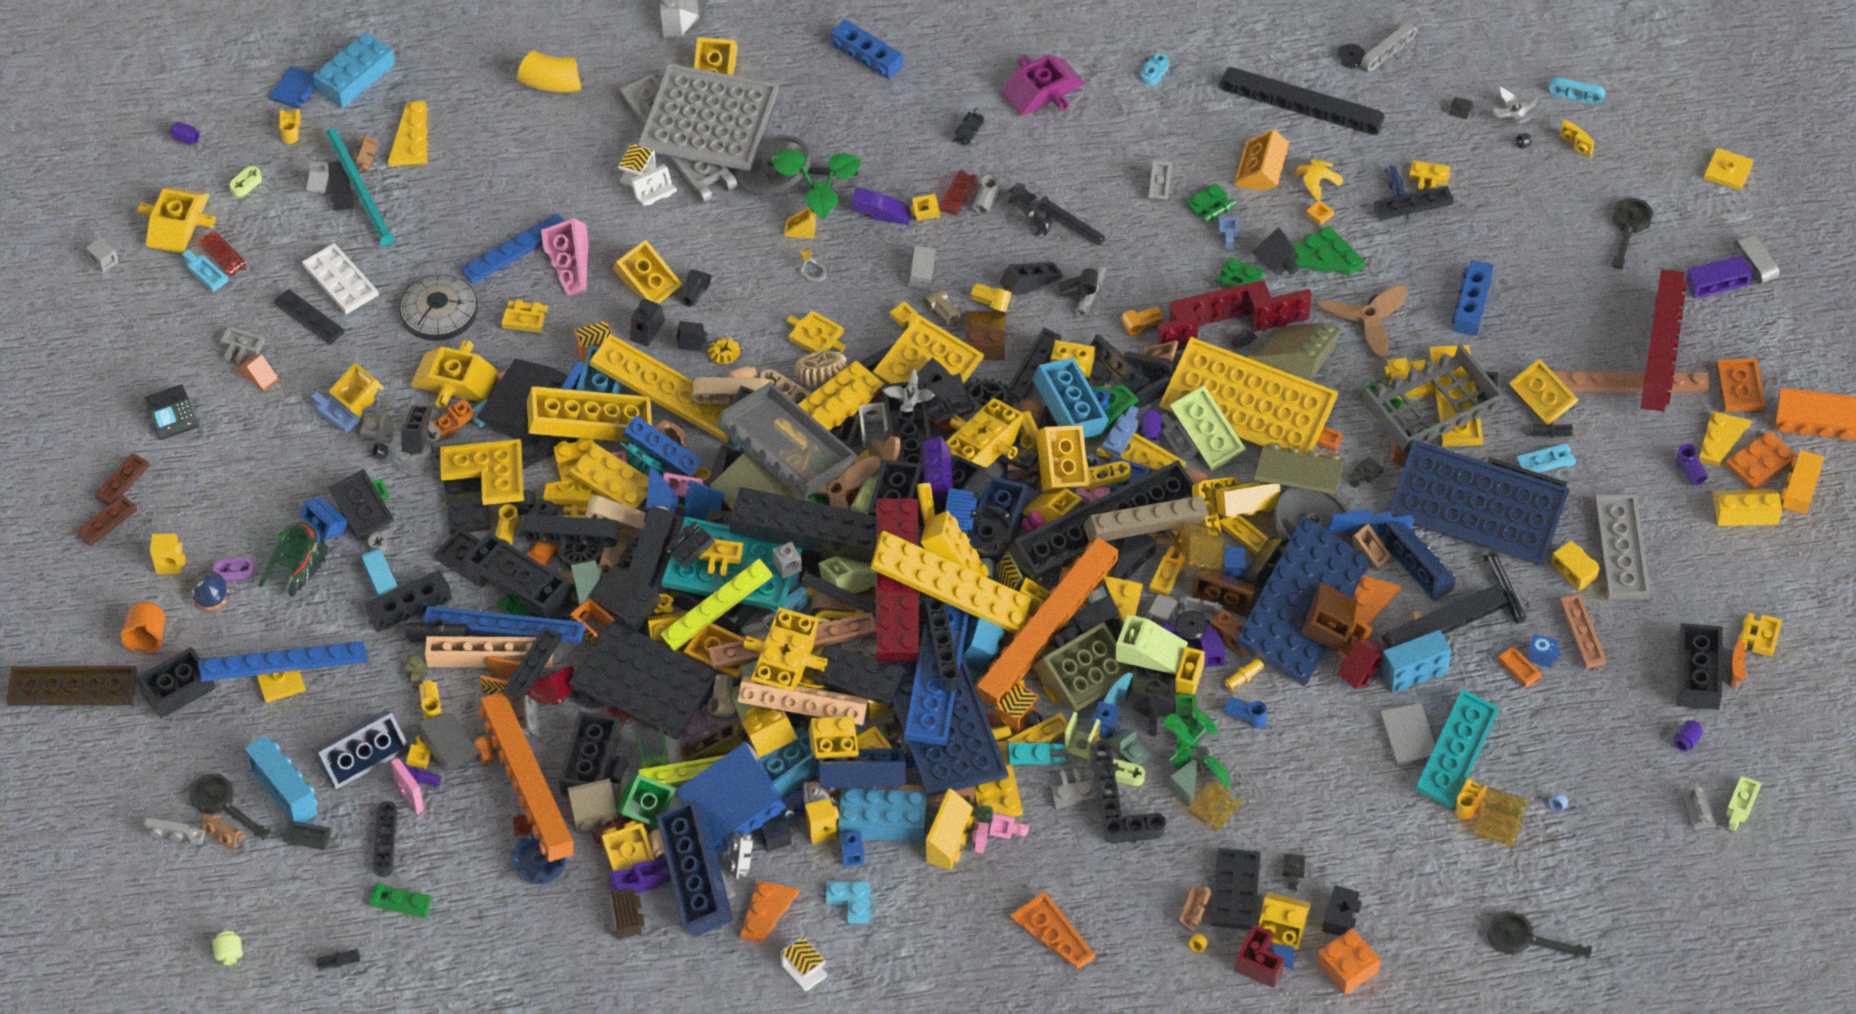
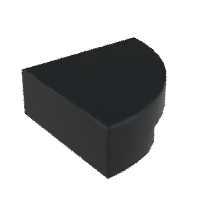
M1243 329L1231 344L1235 348H1242L1252 343L1258 337L1254 332Z

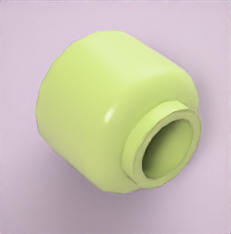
M232 931L217 934V937L212 942L214 958L219 962H223V965L235 964L236 960L242 956L240 937Z

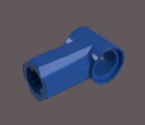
M1235 697L1228 698L1225 707L1226 715L1248 721L1250 726L1254 728L1265 726L1267 722V707L1265 703L1261 701L1248 702Z

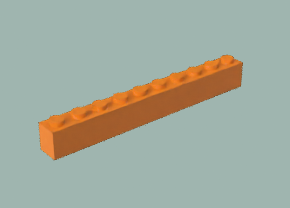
M1099 537L1093 543L1090 542L1087 545L1084 555L1075 560L1073 568L1070 572L1067 571L1063 575L1058 587L1054 586L1046 602L1042 601L1040 603L1037 613L1027 619L1024 629L1015 634L1011 645L1005 646L998 661L991 663L988 669L989 672L985 677L981 676L976 683L979 698L996 708L1016 683H1019L1118 560V549Z
M502 692L480 698L479 716L485 720L487 734L491 733L492 735L491 740L494 749L498 748L499 760L501 764H505L507 778L512 779L513 791L519 795L520 807L526 810V820L528 824L531 823L533 826L534 838L540 841L541 853L546 854L549 862L573 855L572 837L508 698Z

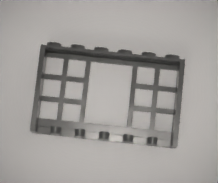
M1460 344L1454 357L1450 358L1445 353L1441 356L1439 364L1434 366L1431 361H1428L1420 373L1413 368L1409 371L1407 379L1402 381L1399 376H1396L1388 388L1381 383L1376 387L1375 394L1369 388H1365L1361 401L1369 408L1402 451L1405 452L1411 449L1414 440L1423 443L1426 441L1430 442L1436 436L1447 434L1457 426H1464L1474 418L1478 419L1489 411L1497 410L1501 405L1504 394L1463 345ZM1463 367L1469 376L1459 381L1451 371ZM1447 374L1454 383L1444 388L1436 378ZM1471 380L1480 388V390L1472 394L1463 386V384ZM1430 381L1435 384L1459 413L1432 427L1404 394ZM1458 387L1465 397L1454 401L1448 391ZM1484 393L1489 400L1478 404L1474 398ZM1400 396L1407 406L1396 410L1389 400ZM1470 401L1474 407L1465 411L1459 407L1460 404ZM1385 403L1392 413H1389L1382 404ZM1411 409L1418 419L1407 423L1400 414ZM1393 417H1396L1403 426L1400 427ZM1422 423L1426 429L1416 434L1411 427ZM1407 430L1411 437H1408L1404 431Z

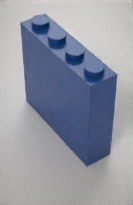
M744 742L676 789L683 803L694 799L705 807L717 855L729 848L733 831L743 836V833H750L754 829L760 828L764 822L771 817L777 816L786 808L755 749L747 742Z

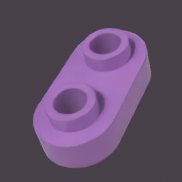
M249 558L221 559L213 565V572L220 574L224 580H241L252 577L255 573L253 561Z

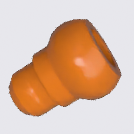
M488 737L477 738L473 744L479 752L478 756L483 763H491L494 759L491 739Z

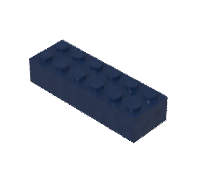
M692 799L656 815L684 930L697 937L734 921L705 807Z

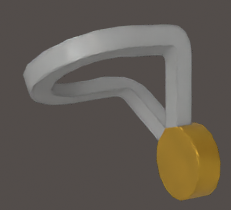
M804 248L800 252V258L803 261L799 269V275L810 283H819L826 278L827 270L825 266L811 258L812 251L809 248ZM807 260L816 264L823 271L821 276L813 278L804 271Z

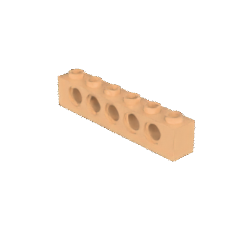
M744 676L741 681L738 698L740 703L822 718L854 716L855 724L863 725L868 699L802 686H796L792 691L752 682V677Z

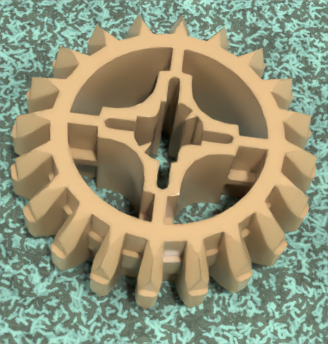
M827 350L824 352H812L796 361L795 376L798 383L803 386L808 385V387L815 386L817 388L823 386L848 367V362L845 355L840 352H828Z

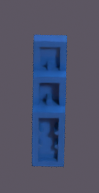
M1369 509L1332 515L1327 529L1332 532L1354 535L1364 525L1369 524L1377 536H1385L1388 521L1405 523L1411 529L1414 519L1412 515L1393 518L1390 512L1372 515Z

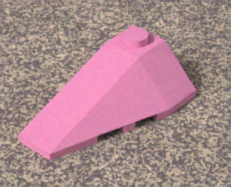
M573 218L541 230L543 248L549 255L551 264L556 269L566 294L572 296L586 291L589 244L586 224Z

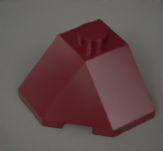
M573 666L537 679L527 693V696L543 705L552 702L554 706L564 702L563 697L571 694L569 682L573 677Z

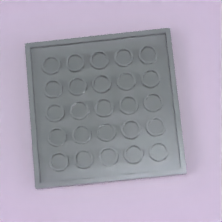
M668 63L638 146L653 149L655 153L750 171L778 93V84Z

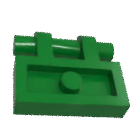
M1214 183L1186 200L1185 206L1197 217L1204 214L1201 218L1206 223L1210 220L1214 221L1223 212H1229L1236 205V201L1233 198L1227 201L1228 194L1217 183Z
M1229 257L1221 269V274L1216 276L1215 282L1227 289L1228 287L1231 288L1260 281L1264 277L1265 271Z

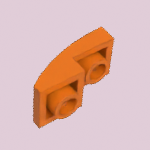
M465 399L448 407L447 414L432 421L439 430L442 440L460 429L475 415V411Z
M1741 640L1737 641L1730 665V685L1733 688L1736 687L1738 681L1742 682L1747 672L1744 670L1746 662L1744 660L1747 652L1744 651L1746 643Z

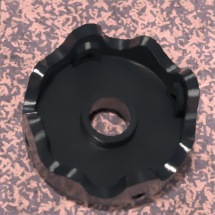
M988 505L980 510L977 508L975 511L971 510L970 517L974 518L972 530H968L967 537L969 544L972 548L976 549L978 555L991 556L1007 548L1012 539V524L1006 510L1000 511L992 505ZM984 530L992 531V534L989 536H984L981 533Z

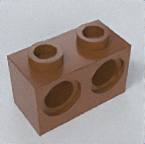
M1223 608L1210 620L1209 626L1219 634L1223 645L1241 658L1248 650L1236 643L1235 639L1244 623Z

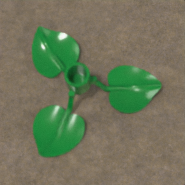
M784 150L775 154L771 158V162L780 174L793 176L800 169L803 171L811 189L805 196L806 204L812 212L823 220L838 203V195L829 189L832 176L835 174L838 179L850 178L858 171L861 165V159L857 156L847 153L835 154L828 161V168L831 172L827 182L818 181L813 184L805 167L802 166L806 158L801 152L797 150Z
M1194 706L1191 710L1192 715L1203 727L1193 738L1188 732L1187 725L1177 715H1168L1163 721L1162 726L1172 730L1183 740L1175 752L1168 757L1170 763L1180 770L1192 760H1204L1227 790L1230 784V777L1224 765L1212 755L1209 757L1205 754L1192 759L1194 752L1190 748L1205 730L1215 736L1218 733L1216 723L1200 708Z

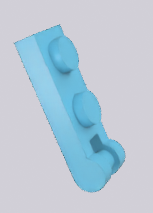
M1562 444L1516 456V463L1519 467L1539 473L1562 466L1571 467L1576 463V459L1570 454L1571 449L1569 445Z

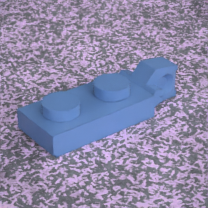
M317 391L311 396L315 410L345 434L360 422L359 416L334 397L327 396L325 398Z
M1131 406L1126 415L1122 414L1118 418L1103 443L1102 450L1119 457L1122 456L1137 430L1139 408Z

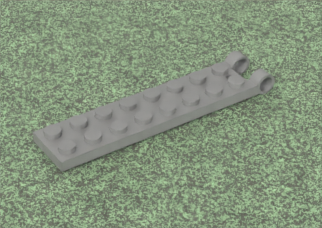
M653 74L619 89L620 95L644 126L661 85ZM668 155L697 192L702 203L712 199V193L707 185L721 179L727 191L737 187L735 177L725 166Z

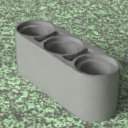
M1752 233L1734 240L1735 252L1738 256L1743 255L1752 272V276L1759 284L1779 277L1778 266L1755 234Z

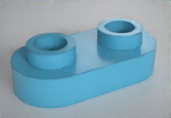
M1161 53L1153 55L1141 71L1142 82L1147 85L1158 83L1169 68V58Z

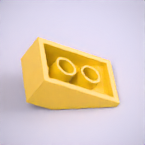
M697 37L694 68L733 76L738 47L735 40Z
M644 240L619 259L612 267L622 282L641 299H648L658 304L683 285L647 240Z

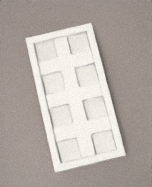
M335 243L302 261L305 270L345 314L379 295L378 290Z

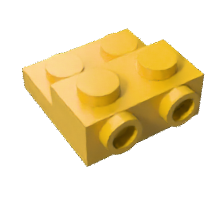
M1406 357L1387 360V364L1384 366V376L1389 379L1388 387L1391 386L1392 380L1396 376H1399L1402 381L1407 379L1409 371L1413 368L1418 373L1422 372L1426 360L1408 362ZM1432 381L1404 394L1408 399L1432 396L1435 393Z
M579 438L574 443L563 441L553 447L561 481H578L570 476L569 471L594 444L593 439Z
M636 821L625 824V829L617 831L615 827L604 831V835L600 837L612 871L631 869L633 863L655 860L643 823L637 824Z

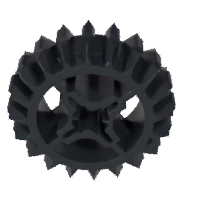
M985 377L983 381H980L977 378L976 383L970 381L969 386H965L983 406L995 398L1013 408L1014 398L1012 392L1008 389L1007 384L1002 385L1001 380L995 382L994 377L991 380H987Z

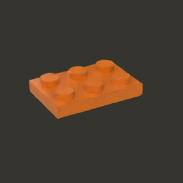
M1757 358L1717 360L1716 366L1725 412L1765 411L1766 403Z
M1768 431L1726 460L1725 466L1750 489L1755 490L1792 465L1793 458H1798V455L1776 435Z

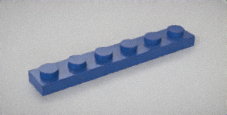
M556 213L462 266V274L471 284L476 283L543 245L541 230L565 222V220Z

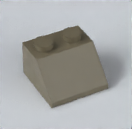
M610 779L568 788L571 813L576 832L588 831L592 828L607 826L610 821H618Z

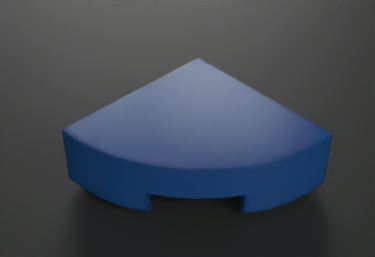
M1272 945V953L1285 958L1284 967L1293 969L1294 946Z

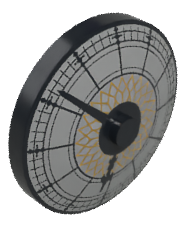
M432 275L414 282L405 290L399 302V314L404 327L414 336L430 341L448 340L459 336L473 324L478 313L477 297L472 287L462 279L450 275Z

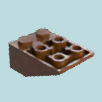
M1320 582L1301 633L1338 652L1348 642L1354 626L1357 600Z

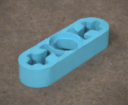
M1560 77L1553 78L1549 86V91L1553 95L1592 104L1602 103L1605 95V90L1600 86ZM1573 89H1578L1581 92H1575Z

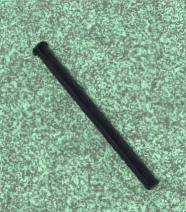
M806 570L800 583L801 586L802 584L866 613H873V616L876 617V603L809 574L808 570ZM919 623V636L922 637L924 625Z

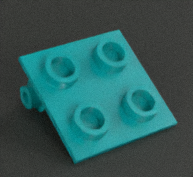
M623 442L620 443L630 451L626 456L627 463L649 477L650 468L656 469L659 473L660 471L667 472L661 467L663 463L654 457L648 456V453L632 443L628 445Z

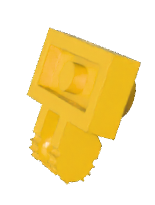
M1412 160L1409 180L1419 181L1418 191H1423L1424 182L1431 183L1430 189H1434L1436 184L1447 186L1451 166Z
M714 539L716 542L699 559L709 561L708 574L712 575L715 571V561L722 562L720 573L721 576H726L728 563L740 564L744 548L743 543Z

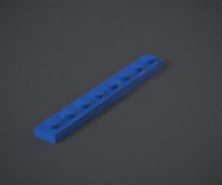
M427 606L423 623H429L433 620H445L446 624H468L471 633L506 637H537L542 628L546 627L562 634L560 642L581 644L585 630L584 622Z
M364 641L203 659L198 660V669L201 682L367 663L368 657Z

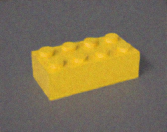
M949 511L926 520L921 538V544L925 550L988 578L989 571L987 566L982 564L976 549L971 547L967 535L962 533L956 518L952 517Z

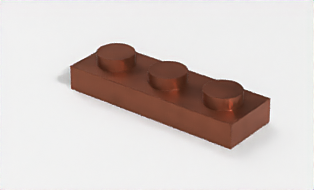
M132 453L94 494L95 498L109 506L123 495L149 467L148 461Z
M121 495L76 531L77 535L90 547L135 513L137 511L136 505L124 495Z

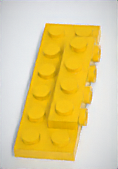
M854 361L797 405L830 432L833 427L841 425L849 415H854L862 405H867L875 395L883 390L882 385L884 383L859 362ZM780 417L774 422L773 428L801 451L812 444L810 440L784 418Z

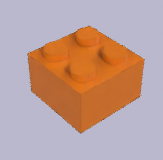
M1351 929L1318 951L1317 965L1346 995L1379 972L1380 958Z

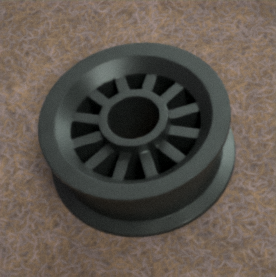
M558 544L557 546L559 563L565 571H571V565L595 560L596 565L601 563L602 547Z

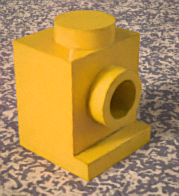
M935 194L912 198L913 205H910L912 217L916 216L917 221L940 218L938 200Z

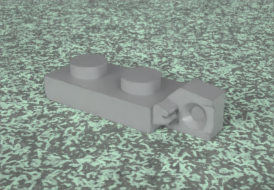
M146 818L144 824L147 833L155 838H161L162 836L177 842L186 840L192 845H202L205 837L204 830L190 828L188 824L154 818Z

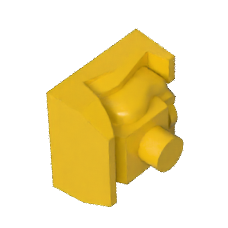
M355 362L328 392L353 413L361 417L362 410L374 403V397L378 389L383 390L384 388L372 375Z

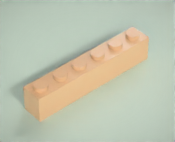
M427 637L425 650L427 666L488 668V656L521 663L537 637ZM553 654L544 668H552Z

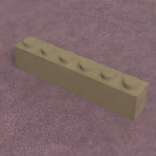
M1202 495L1091 515L1085 522L1084 528L1089 543H1093L1097 537L1107 541L1201 524L1209 513Z

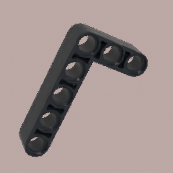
M1104 740L1095 742L1092 747V765L1104 839L1109 843L1116 844L1161 838L1165 833L1166 819L1162 814L1147 813L1122 816L1111 746ZM1103 751V752H1105L1106 754H1105V755H1098L1097 752ZM1106 770L1109 774L1103 775L1100 771ZM1103 790H1110L1112 793L1105 794ZM1113 809L1115 812L1108 813L1106 812V810ZM1155 823L1159 824L1161 827L1154 828L1151 825ZM1131 826H1137V827H1139L1140 829H1139V830H1132V829H1130V827H1131ZM1115 828L1118 832L1112 833L1109 829Z

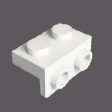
M665 165L630 179L635 199L643 206L651 205L656 200L669 197L677 191L671 182L668 168Z

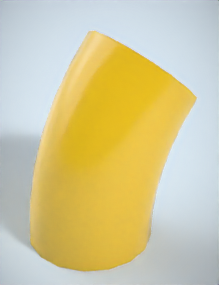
M533 50L523 59L518 69L517 80L528 87L556 93L582 91L575 56L555 57Z

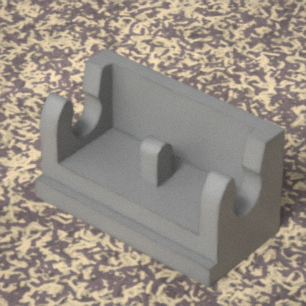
M915 245L910 262L908 288L927 289L928 285L925 283H931L936 249Z

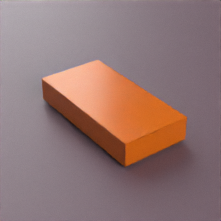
M1514 646L1497 658V661L1525 688L1541 677V672Z

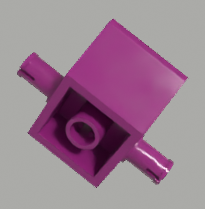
M1023 54V57L1020 56L1017 59V63L1022 68L1016 70L1001 90V93L1023 117L1050 102H1053L1060 111L1066 110L1069 107V102L1063 96L1084 86L1085 82L1063 58L1047 54L1032 62L1026 54Z

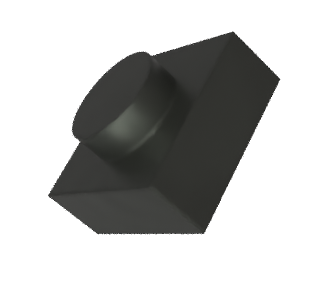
M1454 97L1449 115L1467 120L1473 101Z

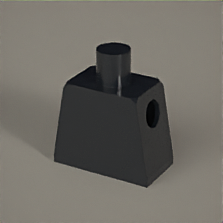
M1280 227L1252 251L1259 261L1279 275L1285 270L1290 275H1294L1299 270V266L1295 263L1299 258V254Z
M642 299L639 302V306L631 317L630 340L632 342L649 347L665 321L660 304L648 299Z

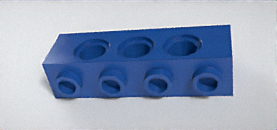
M846 19L830 32L831 45L834 48L841 50L850 58L856 59L863 66L869 67L878 75L888 80L903 67L902 53Z
M1471 260L1469 267H1465L1463 279L1466 280L1461 282L1459 293L1462 295L1457 297L1455 305L1458 311L1453 312L1451 323L1455 324L1454 332L1477 336L1492 279L1494 264Z
M637 415L634 416L622 434L624 438L681 476L692 477L703 461Z

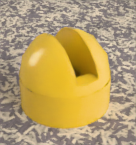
M1195 934L1188 942L1189 947L1197 953H1202L1208 944L1207 938H1204L1203 934Z

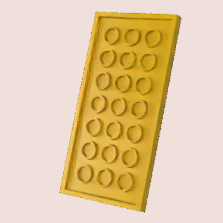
M1191 337L1161 400L1159 409L1174 414L1170 409L1172 403L1205 386L1240 440L1261 448L1265 444L1268 445L1269 442L1280 444V447L1296 446L1301 451L1308 452V450H1314L1337 399L1338 392Z

